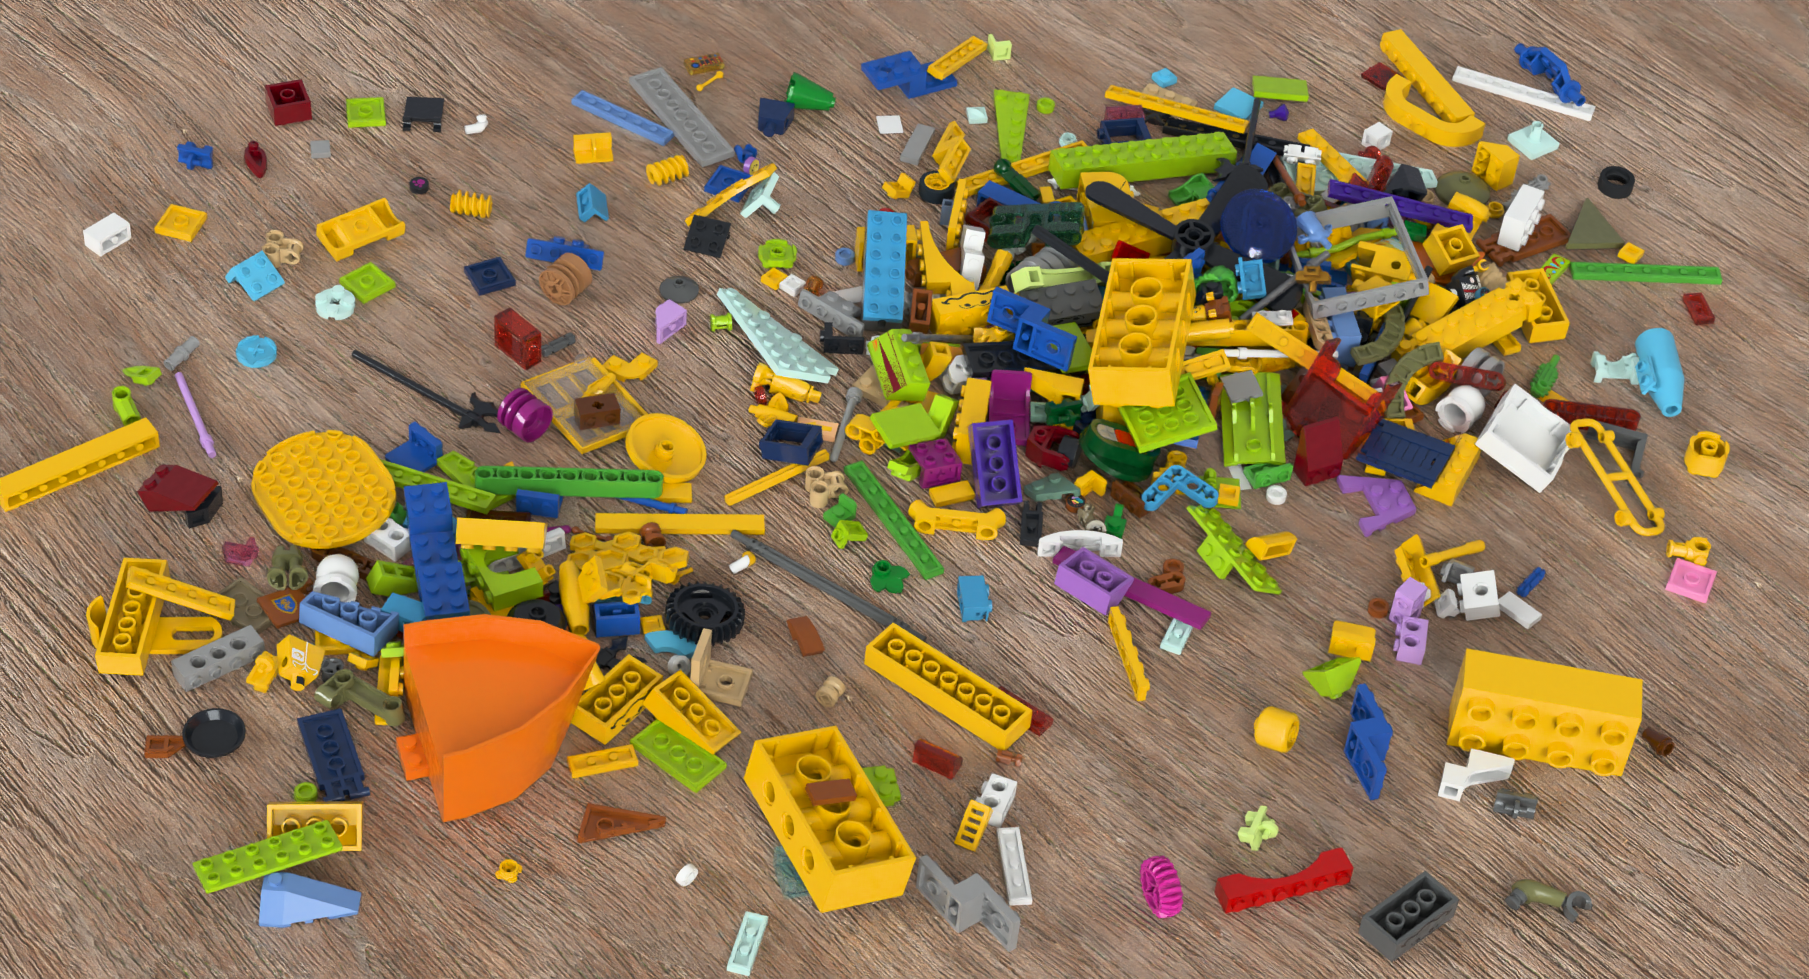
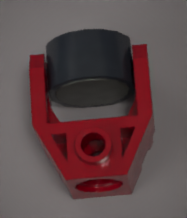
M1034 426L1027 438L1025 456L1032 462H1035L1039 468L1044 465L1059 471L1067 470L1068 468L1074 469L1082 451L1079 442L1080 435L1075 431L1060 426ZM1054 442L1060 444L1058 452L1051 450Z

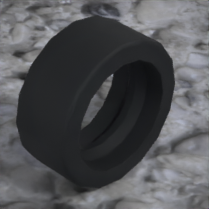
M1620 166L1606 167L1600 173L1598 189L1610 198H1626L1633 190L1635 177L1629 170ZM1608 180H1617L1625 185H1616Z

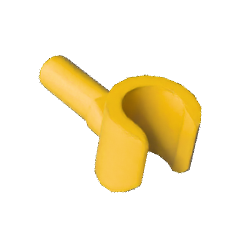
M690 567L675 573V579L671 584L676 585L682 576L692 573L693 568Z

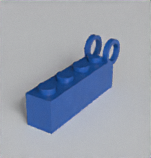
M990 180L978 191L976 205L1024 229L1051 223L1050 216L1057 213L1051 209L1053 206H1059L1063 210L1067 208L1064 203L1059 201L1050 202L1047 207Z

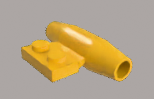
M596 555L583 565L581 573L573 561H565L559 566V592L562 608L571 632L574 634L586 635L589 632L590 609L588 603H595L608 590L602 558Z

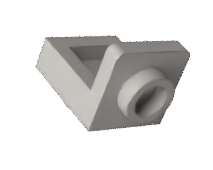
M1451 559L1442 566L1440 574L1443 577L1441 582L1461 583L1460 574L1474 573L1475 567Z

